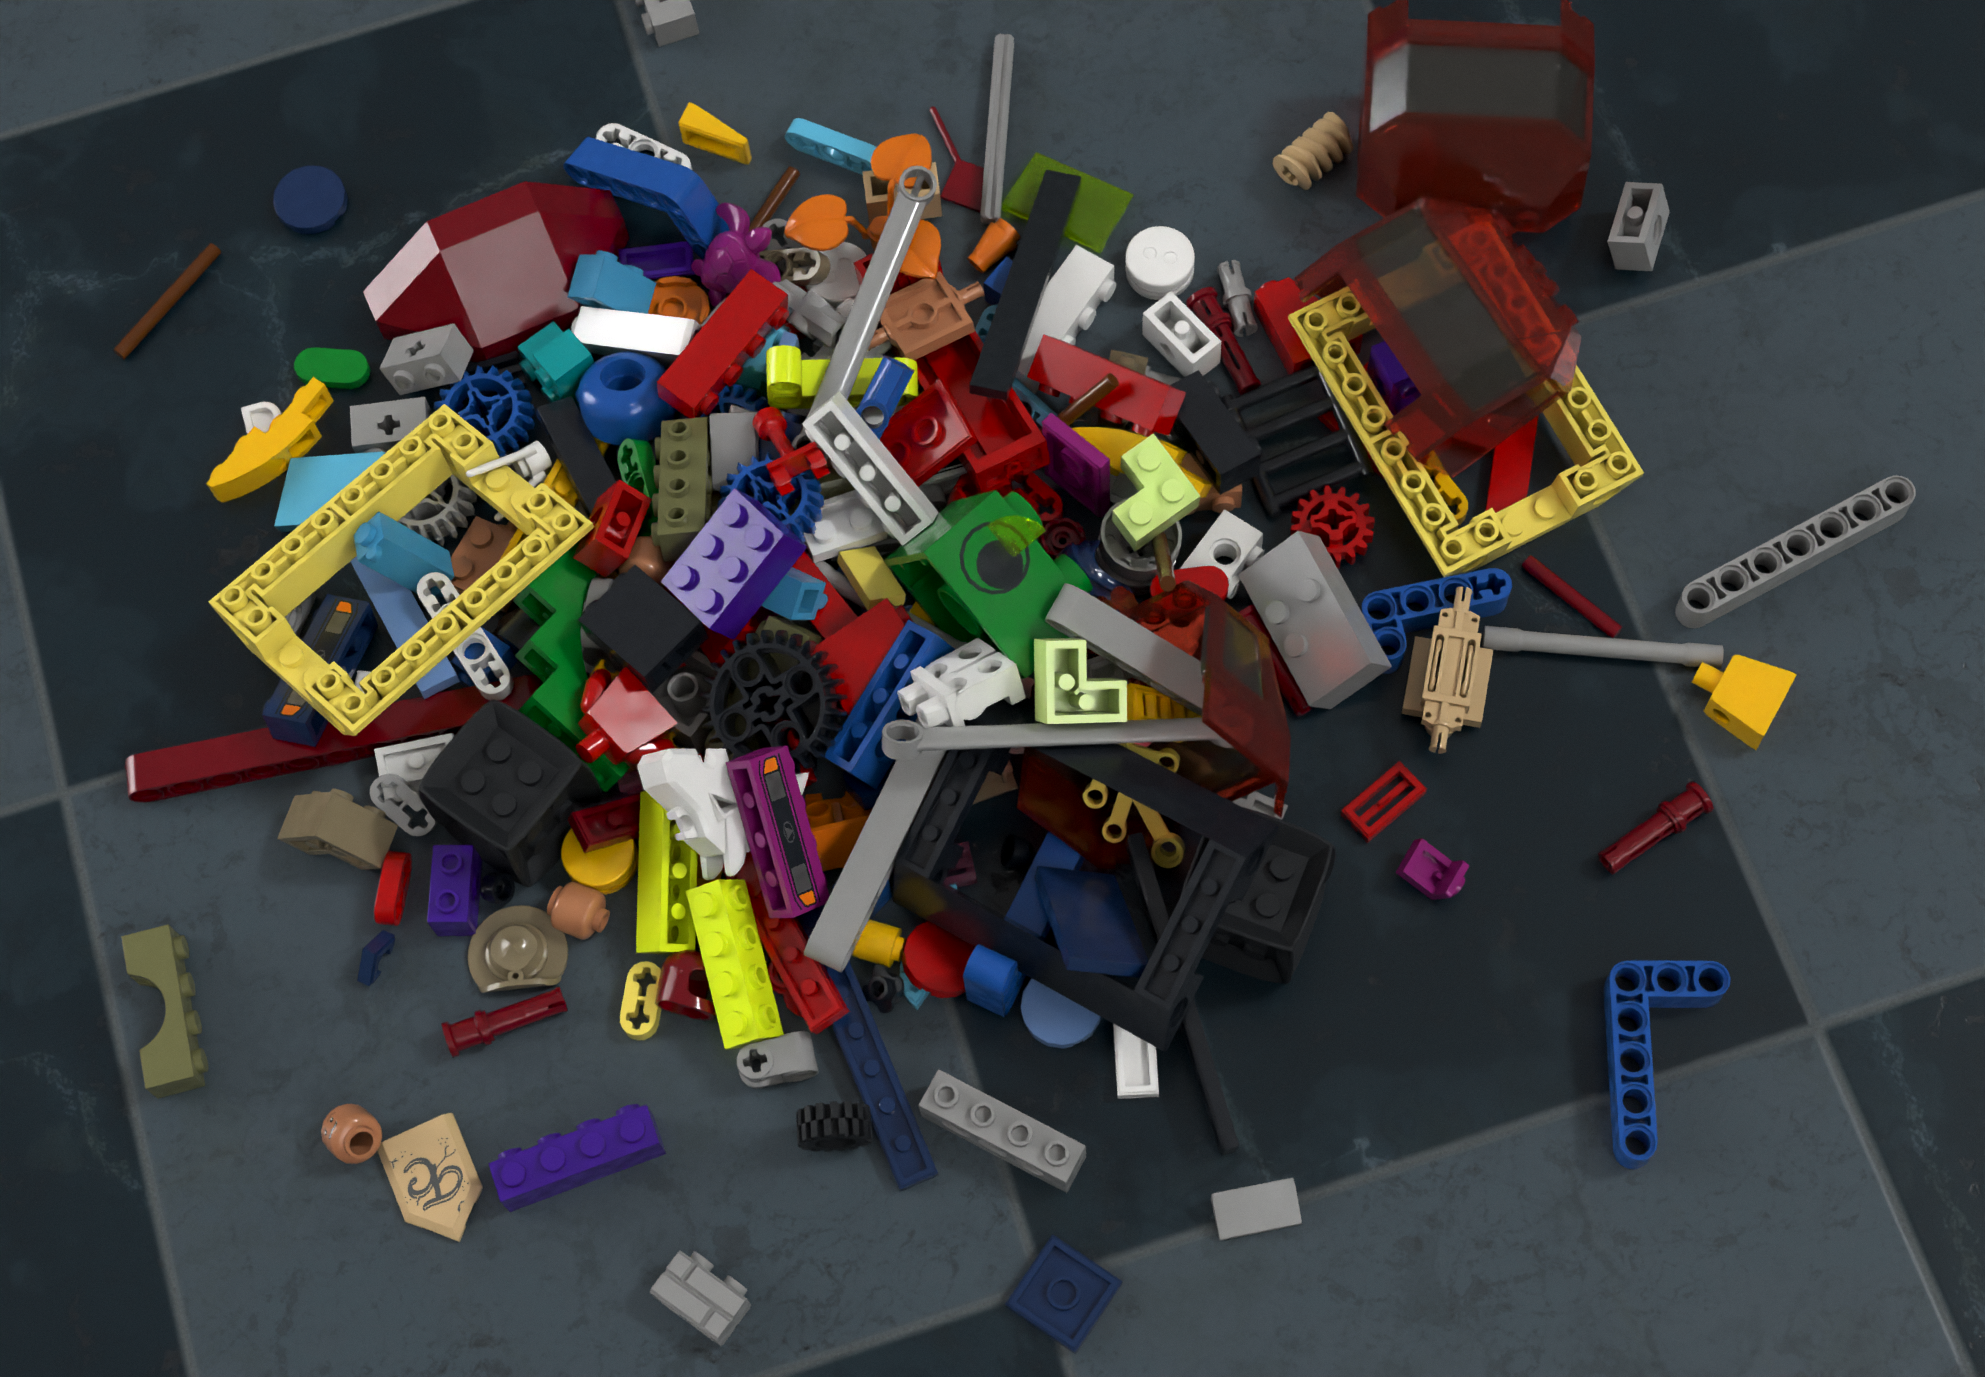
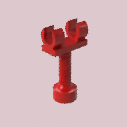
M766 407L756 413L753 418L754 429L761 439L772 441L781 456L766 464L770 478L781 497L795 491L790 482L792 481L791 478L806 470L811 469L816 479L831 473L825 465L827 461L818 449L815 441L797 450L794 449L785 434L787 422L779 409Z

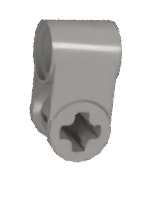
M808 1031L791 1032L778 1038L745 1045L737 1056V1067L742 1082L754 1089L785 1082L802 1081L812 1078L819 1073L811 1034ZM754 1059H759L761 1063V1071L753 1072L751 1068V1061Z

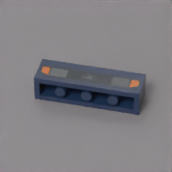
M327 594L320 608L314 611L312 623L301 640L329 665L334 661L352 678L378 628V623L369 602ZM281 678L273 696L266 701L262 714L273 739L316 747L329 722Z

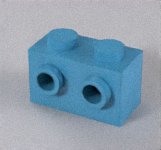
M598 250L595 255L579 254L568 298L586 307L648 314L656 282L643 276L644 271L631 265H623L617 262L618 257L606 251Z

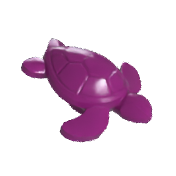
M728 202L719 204L716 212L728 224L729 231H724L717 235L708 246L704 259L694 260L691 265L694 273L701 276L702 284L710 289L708 296L712 306H717L724 300L726 293H731L750 269L760 274L772 284L774 281H781L780 271L777 266L768 260L760 258L759 254L770 244L772 230L767 227H756L749 231L750 218L743 208Z

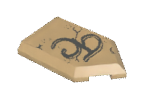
M447 1113L381 1142L377 1151L405 1222L460 1242L466 1228L465 1224L474 1203H477L483 1186L454 1114Z

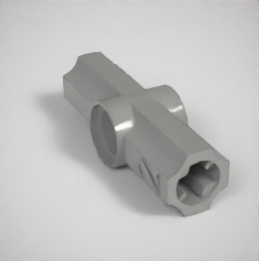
M787 279L780 282L774 281L773 284L788 294V311L790 313L787 321L809 339L814 341L816 338L834 350L847 317L841 315L833 306L811 290L806 292Z

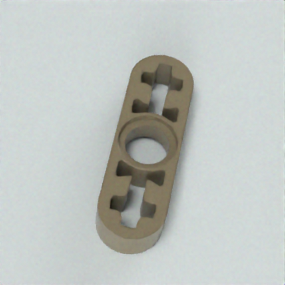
M806 247L759 252L760 258L768 260L775 265L778 261L785 259L786 269L781 275V281L787 279L796 286L820 284L827 278L830 272L829 258L820 251L811 250ZM814 261H816L815 266L809 268V272L802 268H799L798 265L800 264L802 266H810L813 265Z

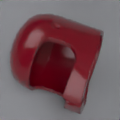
M683 950L673 952L666 958L662 965L655 1000L657 1007L692 1019L703 1021L715 1019L714 1003L706 1000L709 983L701 952Z

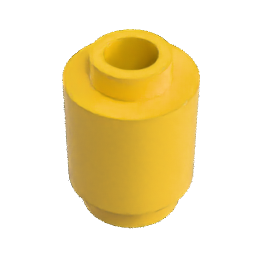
M869 919L852 956L891 967L894 960L898 962L902 960L901 956L907 938L901 937V928Z

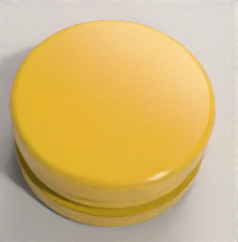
M572 828L564 838L561 848V859L570 879L600 891L604 895L617 892L625 887L632 880L638 868L639 852L634 839L584 853Z

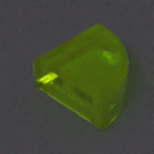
M1022 516L1000 517L987 524L988 528L1011 557L1017 556L1046 531L1035 520Z

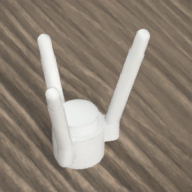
M535 441L517 452L466 471V476L470 478L504 465L510 466L513 464L515 470L522 478L527 476L531 478L528 483L535 488L538 484L545 481L547 475L544 471L551 468L552 463L543 445L539 441ZM499 512L494 516L496 521L504 518Z

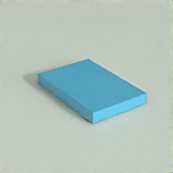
M385 452L291 458L274 527L281 532H290L296 529L383 456Z

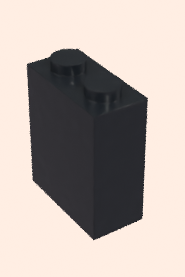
M636 565L627 572L618 575L613 581L611 588L599 600H594L588 604L582 616L578 619L586 636L623 668L627 666L652 693L709 638L702 621Z

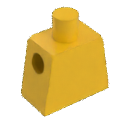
M1733 655L1724 672L1702 662L1691 683L1712 693L1704 713L1745 744L1757 750L1797 674L1741 655Z

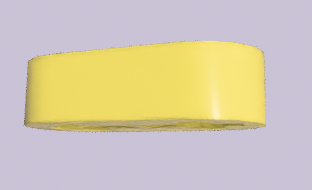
M649 961L639 962L629 970L620 1011V1024L624 1032L631 1039L637 1041L646 1040L654 1035L659 1026L661 1008L655 1004L661 969L655 963ZM646 973H651L656 983L648 985L646 997L642 996V987L637 982V979H644ZM640 1005H644L643 1013L649 1022L642 1023L640 1029H635L633 1023L629 1020L630 1018H637Z

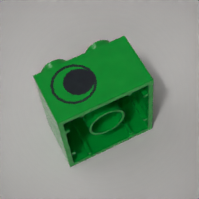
M997 490L952 501L937 514L933 523L883 560L938 629L961 642L969 643L976 638H980L993 647L996 652H1000L1017 664L1020 679H1026L1034 672V639L1070 638L1045 621L1065 583L1071 584L1087 593H1090L1093 589L1087 575L1070 557L1060 554L1054 560L1050 558L1034 538V535L1043 528L1040 517L1033 507L1014 491L1009 492L1004 498Z

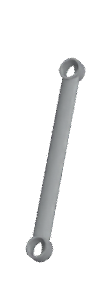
M911 166L904 170L900 176L897 197L808 416L838 391L841 392L846 400L849 398L925 206L934 197L937 187L936 178L926 167ZM910 177H917L911 194H909L905 190L904 181ZM925 180L930 187V191L927 195L918 197ZM804 426L801 433L792 442L795 450L801 442L810 441L811 443ZM823 450L824 457L828 461L829 456Z
M1222 708L1213 711L1210 717L1127 720V722L1038 723L922 728L916 722L896 720L887 723L883 727L882 751L889 758L905 761L918 757L922 751L1200 740H1210L1215 745L1224 748H1236L1248 741L1250 718L1241 710ZM897 739H907L909 741H897Z

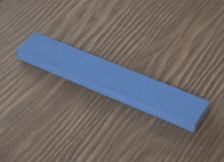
M356 556L350 562L398 649L424 627L428 621L411 590L358 562ZM446 656L417 681L416 685L423 698L426 699L460 681Z

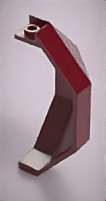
M524 181L426 221L367 286L363 293L384 339L392 341L396 337L454 323L474 350L470 361L478 363L517 351V354L520 353L518 350L519 345L553 321L563 332L568 329L571 330L575 317H578L581 306H584L567 297L579 254L595 255L596 251L600 250L616 255L619 260V249L625 248L629 240V234L624 218L610 190Z

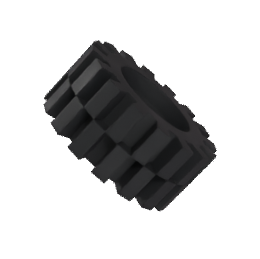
M832 1101L830 1104L822 1102L816 1103V1106H804V1108H800L796 1112L798 1147L803 1150L811 1149L814 1152L824 1150V1152H831L832 1150L846 1151L847 1148L853 1150L858 1149V1146L865 1147L872 1143L871 1107L867 1104L863 1105L860 1102L851 1104V1101H844L843 1103Z

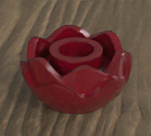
M1056 518L1050 521L1040 531L1038 537L1039 544L1052 560L1071 542L1077 545L1086 540L1082 525L1069 518ZM1061 540H1065V541H1066V543L1063 544V545L1060 544L1059 542H1060Z

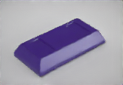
M687 241L619 249V262L623 265H631L644 271L643 276L650 280L671 276L695 275L691 269V265L694 262L693 249Z

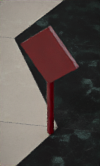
M932 106L929 109L955 163L940 198L980 213L984 168L961 160L936 107Z

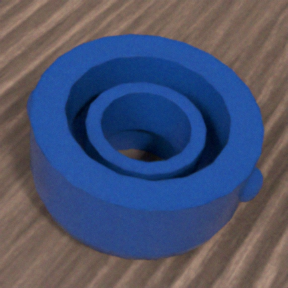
M626 351L613 353L595 361L580 378L579 387L575 392L576 400L580 405L581 416L592 436L602 442L613 445H621L627 438L649 441L661 434V421L673 420L677 409L658 397L657 381L665 373V366L646 354Z

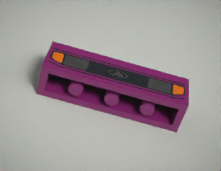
M788 746L761 748L725 762L769 918H794L826 904L830 897L827 888V878L821 867L816 849V839L810 828L806 813V803L800 792L795 774V764L790 756Z

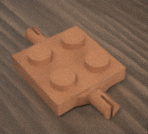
M939 271L936 279H922L890 294L880 318L882 327L875 331L868 351L889 341L897 347L903 358L916 360L975 332L973 321L966 312L965 304L985 296L982 286L976 281L974 284L958 291L955 287L948 284Z
M477 516L474 518L451 556L454 578L451 580V583L460 595L499 562L518 528L509 521L507 525L494 524ZM515 597L500 610L507 613Z

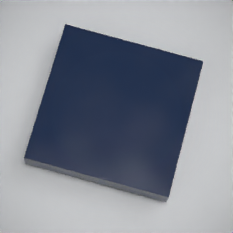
M1052 1234L1005 1303V1306L1076 1354L1123 1283L1120 1279Z

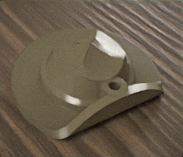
M511 906L491 914L478 926L468 948L469 970L472 978L478 985L479 991L482 993L556 985L561 981L568 962V943L564 932L552 926L551 916L547 915L545 911L531 906Z

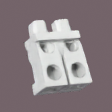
M976 638L931 662L925 669L920 666L910 671L913 683L897 691L903 711L909 716L917 713L919 721L925 728L938 727L944 723L949 727L965 726L964 720L976 719L983 713L986 707L1002 699L1013 705L1026 698L1017 664L1000 652H996L993 647L980 638Z

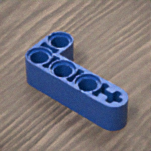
M1488 568L1368 594L1363 600L1361 612L1380 646H1391L1397 652L1393 655H1386L1392 667L1382 674H1391L1401 667L1407 647L1405 633L1434 628V625L1438 626L1441 609L1453 608L1454 605L1448 602L1445 597L1455 595L1457 587H1464L1462 601L1464 600L1466 587L1473 591L1469 611L1479 615L1480 618L1501 613L1507 605L1512 589V580L1509 575L1501 569ZM1419 603L1425 610L1415 612L1410 610L1407 605ZM1379 610L1385 613L1387 617L1377 620L1372 618L1369 612Z

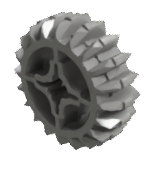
M452 474L397 522L430 541L436 540L439 545L444 546L445 540L443 537L449 534L457 539L458 533L456 528H468L466 516L474 515L475 509L472 503L477 501V495ZM450 483L453 486V492L450 502L446 504L443 496L446 493L445 487Z

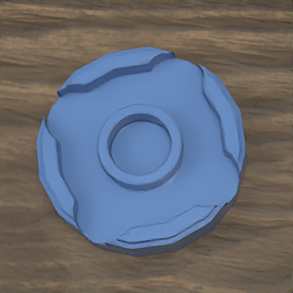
M1032 978L1022 994L1020 1008L1024 1024L1033 1038L1046 1046L1064 1049L1072 1047L1081 1041L1084 1042L1092 1036L1100 1023L1101 1016Z

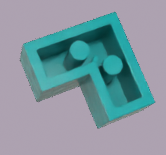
M553 321L518 346L523 360L519 363V366L530 381L533 382L537 379L543 386L541 392L549 403L572 396L577 407H580L576 400L575 392L579 387L580 378L594 363L592 354L570 329L563 332Z

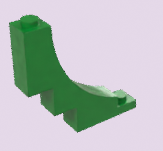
M578 541L525 587L513 600L516 605L541 626L515 657L544 682L518 711L569 747L581 761L589 766L600 788L607 792L626 773L630 766L624 761L615 765L604 754L590 764L584 761L576 750V744L587 736L578 723L584 716L580 704L586 681L588 680L582 655L581 624L578 619L582 616L584 601L591 580L597 573L573 558L579 544Z

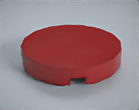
M927 921L916 926L907 937L901 956L903 969L912 985L919 990L923 988L925 991L931 992V996L938 998L957 997L965 993L963 974L975 947Z

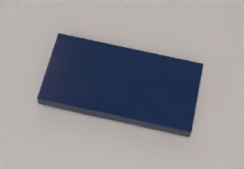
M1037 866L1034 878L1066 969L1140 978L1148 963V958L1115 875Z

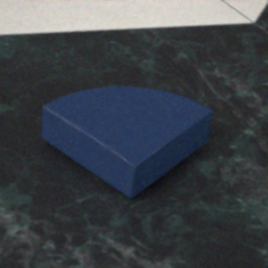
M382 930L362 949L358 982L370 986L380 976L382 971L378 970V965L385 952L391 954L395 942L394 934Z

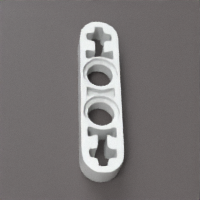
M439 572L426 574L417 585V594L432 619L459 596L450 579ZM434 586L441 589L447 602L442 607L435 596L431 594L430 589ZM479 627L453 652L481 695L490 701L493 699L499 701L505 699L511 693L514 681L507 666L482 628ZM470 644H483L485 652L480 658L470 660L464 656V652ZM487 666L490 667L495 677L499 678L501 685L496 688L489 684V680L482 670Z

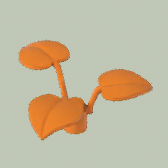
M917 133L901 135L887 139L874 150L871 157L872 171L878 179L889 181L887 187V216L874 218L868 228H865L853 216H846L847 205L842 198L829 194L818 195L803 202L791 214L784 229L785 237L811 250L827 251L837 248L845 241L849 232L847 224H851L861 233L864 240L870 239L873 251H875L893 207L894 190L901 174L911 166L918 165L929 170L931 169L932 152L928 140L923 135ZM917 177L906 179L904 181L905 188L912 189ZM920 219L899 272L924 279L937 278L941 237L939 231L932 223Z

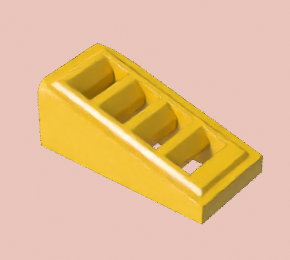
M689 102L678 122L683 143L749 165L752 158L748 139L699 106Z
M1133 683L1127 684V720L1201 718L1200 715L1152 687ZM1143 701H1145V713H1146V715H1144Z

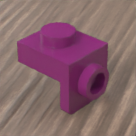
M1423 838L1414 839L1395 873L1431 900L1446 899L1455 896L1462 889L1465 883L1464 875L1469 868V864L1464 860H1450Z

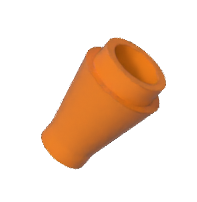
M999 218L995 223L990 222L967 260L980 273H984L993 264L1017 248L1016 243L1021 239V236L1007 221Z

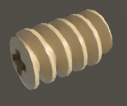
M1334 112L1324 114L1323 119H1319L1313 124V128H1308L1303 132L1302 137H1298L1292 142V146H1287L1282 150L1281 155L1273 158V166L1277 174L1286 183L1298 185L1302 189L1308 190L1312 186L1311 179L1318 181L1322 178L1321 170L1329 172L1333 168L1331 161L1339 163L1343 160L1342 152L1349 154L1353 151V144L1350 140L1346 124Z

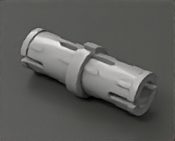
M1231 260L1232 269H1230L1228 261H1225L1217 267L1224 291L1222 301L1224 307L1229 309L1234 334L1238 337H1243L1242 328H1245L1246 335L1249 336L1258 329L1250 304L1252 294L1250 289L1245 287L1240 262Z

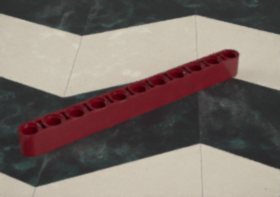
M536 675L512 678L514 682L511 693L505 699L499 701L519 710L544 682ZM500 681L489 683L494 688L501 685ZM476 686L436 693L426 699L421 696L396 701L356 736L343 735L328 722L316 747L273 739L267 727L134 754L125 760L129 800L134 802H152L375 757L374 749L450 733H453L455 736L473 714L490 700L485 699Z

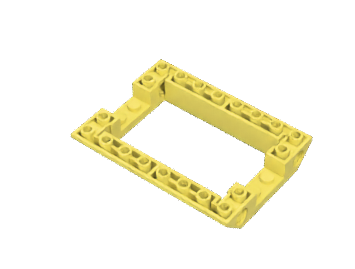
M1486 219L1420 250L1414 264L1361 290H1359L1356 283H1353L1288 316L1290 323L1443 577L1469 573L1602 505L1644 474ZM1464 285L1575 466L1559 473L1550 486L1497 513L1491 508L1473 517L1468 525L1456 530L1459 525L1348 341L1437 298L1439 295L1457 286Z
M443 404L208 602L245 646L343 735L356 736L590 532L594 525L544 483H540L534 488L507 465L470 478L467 477L466 471L500 457L493 442L447 405ZM453 474L528 535V537L359 682L364 691L363 693L355 686L349 674L333 661L329 665L297 637L285 616L357 556L353 535L360 525L368 522L378 512L385 514L395 521H399Z

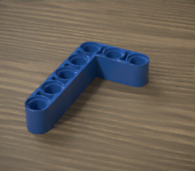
M586 137L563 164L567 174L583 186L610 190L614 196L666 212L701 259H704L707 248L712 240L720 233L729 231L728 224L716 212L719 203L700 176L690 168L591 137Z
M1052 827L1047 833L1006 917L1046 938L1051 929V924L1034 878L1037 866L1079 871L1088 852L1089 843ZM978 944L973 950L963 974L967 1000L1002 1017H1006L1027 975L1018 971L1017 961Z
M1621 961L1614 965L1604 983L1613 1152L1615 1159L1625 1168L1634 1170L1646 1165L1655 1153L1658 1144L1649 1008L1713 1007L1719 1003L1729 988L1731 980L1728 970L1719 962ZM1618 977L1630 979L1634 984L1635 990L1623 991L1617 986L1615 979ZM1667 977L1675 983L1676 990L1671 992L1663 990L1658 985L1657 978ZM1707 977L1712 979L1716 983L1718 990L1714 992L1706 991L1700 985L1699 978ZM1625 1016L1633 1019L1638 1029L1632 1032L1622 1029L1618 1023V1018ZM1632 1057L1639 1063L1640 1071L1629 1072L1625 1070L1621 1065L1620 1058ZM1626 1097L1637 1099L1641 1103L1643 1111L1641 1113L1629 1112L1624 1107L1623 1099ZM1628 1138L1640 1140L1645 1147V1153L1642 1155L1631 1153L1626 1147L1625 1140Z

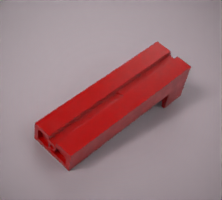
M873 253L853 263L859 286L865 276ZM939 260V261H938V272L940 271V272L942 273V275H943L941 263H940V260ZM899 272L890 294L924 278L913 277ZM879 321L877 329L882 327L881 321ZM975 331L915 361L917 362L918 394H921L933 383L941 379L947 384L976 435L978 441L959 455L958 459L980 494L1010 483L1008 477L1018 472L1025 476L1050 464L1051 461L1045 437L1013 388H1011L1007 401L969 393V384L984 345ZM892 345L890 350L895 358H903L897 347Z

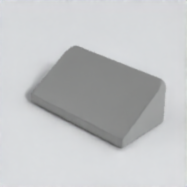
M757 412L710 414L713 491H720V486L728 485L726 481L727 473L738 475V462L748 467L751 465L752 455L759 461L758 433L753 427V418Z
M1294 1178L1211 1194V1204L1220 1241L1302 1224Z

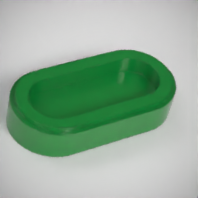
M313 347L302 351L294 362L295 372L300 381L305 385L314 377L324 383L327 388L355 389L365 384L370 376V366L365 356L356 350Z

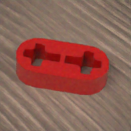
M1018 472L1008 477L1010 483L1006 485L1011 489L1012 481L1015 480L1017 483H1021L1025 480L1026 490L1029 494L1021 488H1016L1014 492L1021 495L1033 507L1042 521L1043 528L1050 521L1063 517L1062 499L1036 474L1031 472L1023 476L1021 472ZM1036 500L1044 507L1052 505L1053 514L1050 515L1044 512L1040 515L1039 505Z
M388 851L385 856L374 907V918L377 924L398 926L402 920L412 872V856L410 853Z

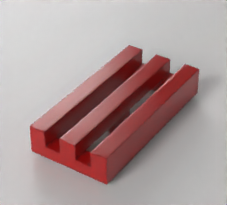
M1399 761L1341 810L1340 815L1345 820L1348 819L1351 822V827L1356 832L1359 831L1362 834V838L1368 843L1424 796L1427 788ZM1401 775L1404 778L1360 817L1355 813L1396 777ZM1410 786L1414 788L1370 827L1366 825Z

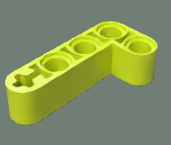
M781 345L769 348L766 351L768 404L778 409H811L830 359L802 360L800 349L794 346ZM897 357L894 359L914 370L897 405L905 406L918 396L917 362L910 358ZM864 358L847 400L852 407H858L883 358Z

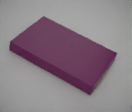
M1050 413L1042 421V433L1047 441L1051 461L1050 464L1044 466L1045 475L1097 517L1102 518L1110 509V459L1053 413Z

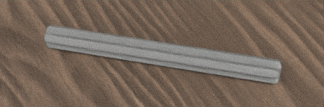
M1001 33L995 37L980 212L981 222L986 225L990 224V222L995 223L1001 218L1013 67L1014 37L1010 34L1004 35Z

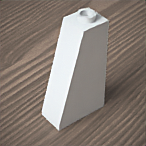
M581 306L578 317H575L573 320L571 331L590 353L607 356L624 351L638 352L658 360L665 368H669L700 331L702 326L696 320Z

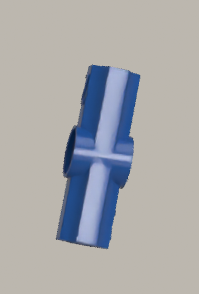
M886 355L881 360L856 409V412L879 440L914 373V370L906 364ZM868 406L878 407L882 411L884 419L878 424H870L863 418L862 411Z

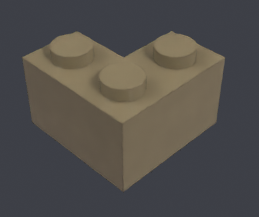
M331 789L330 792L324 793L312 791L311 794L294 796L277 839L309 855L331 854L361 870L381 869L398 825L385 819L386 814L384 811L367 805L362 807L354 803V797L339 789Z

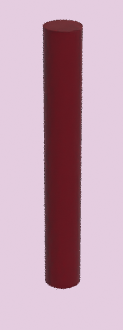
M1530 555L1521 566L1523 569L1609 637L1615 638L1623 628L1620 624L1535 557Z

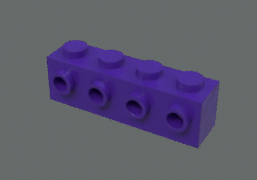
M639 1104L627 1105L618 1109L614 1117L600 1121L599 1118L590 1119L577 1125V1130L563 1136L560 1133L549 1134L540 1138L536 1146L525 1150L512 1148L500 1153L497 1156L498 1160L488 1163L500 1202L509 1212L665 1155L666 1151L655 1118L647 1104L641 1107Z

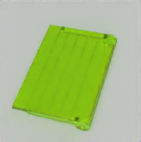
M1036 152L1003 201L1001 210L1028 220L1046 170L1082 176L1081 188L1064 237L1094 249L1097 253H1101L1107 239L1125 213L1134 194Z

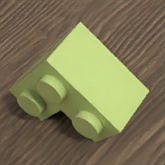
M1154 433L1121 456L1120 468L1138 490V493L1113 510L1112 522L1133 550L1137 551L1154 537L1199 506L1200 494Z
M1078 638L1034 639L1035 721L1045 724L1127 722V680L1118 678H1087L1086 640Z

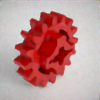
M1328 485L1325 486L1324 494L1320 496L1315 490H1311L1309 502L1300 498L1297 506L1298 511L1292 512L1291 523L1294 525L1291 526L1290 536L1297 531L1320 536L1337 569H1339L1342 559H1346L1350 565H1353L1356 559L1355 552L1362 556L1366 554L1368 547L1366 543H1372L1374 532L1371 529L1374 528L1375 519L1374 517L1367 516L1370 509L1368 503L1358 505L1360 494L1356 492L1349 498L1345 496V487L1342 486L1338 493L1334 494ZM1322 509L1317 515H1312L1316 511ZM1353 539L1351 542L1343 546L1346 540Z

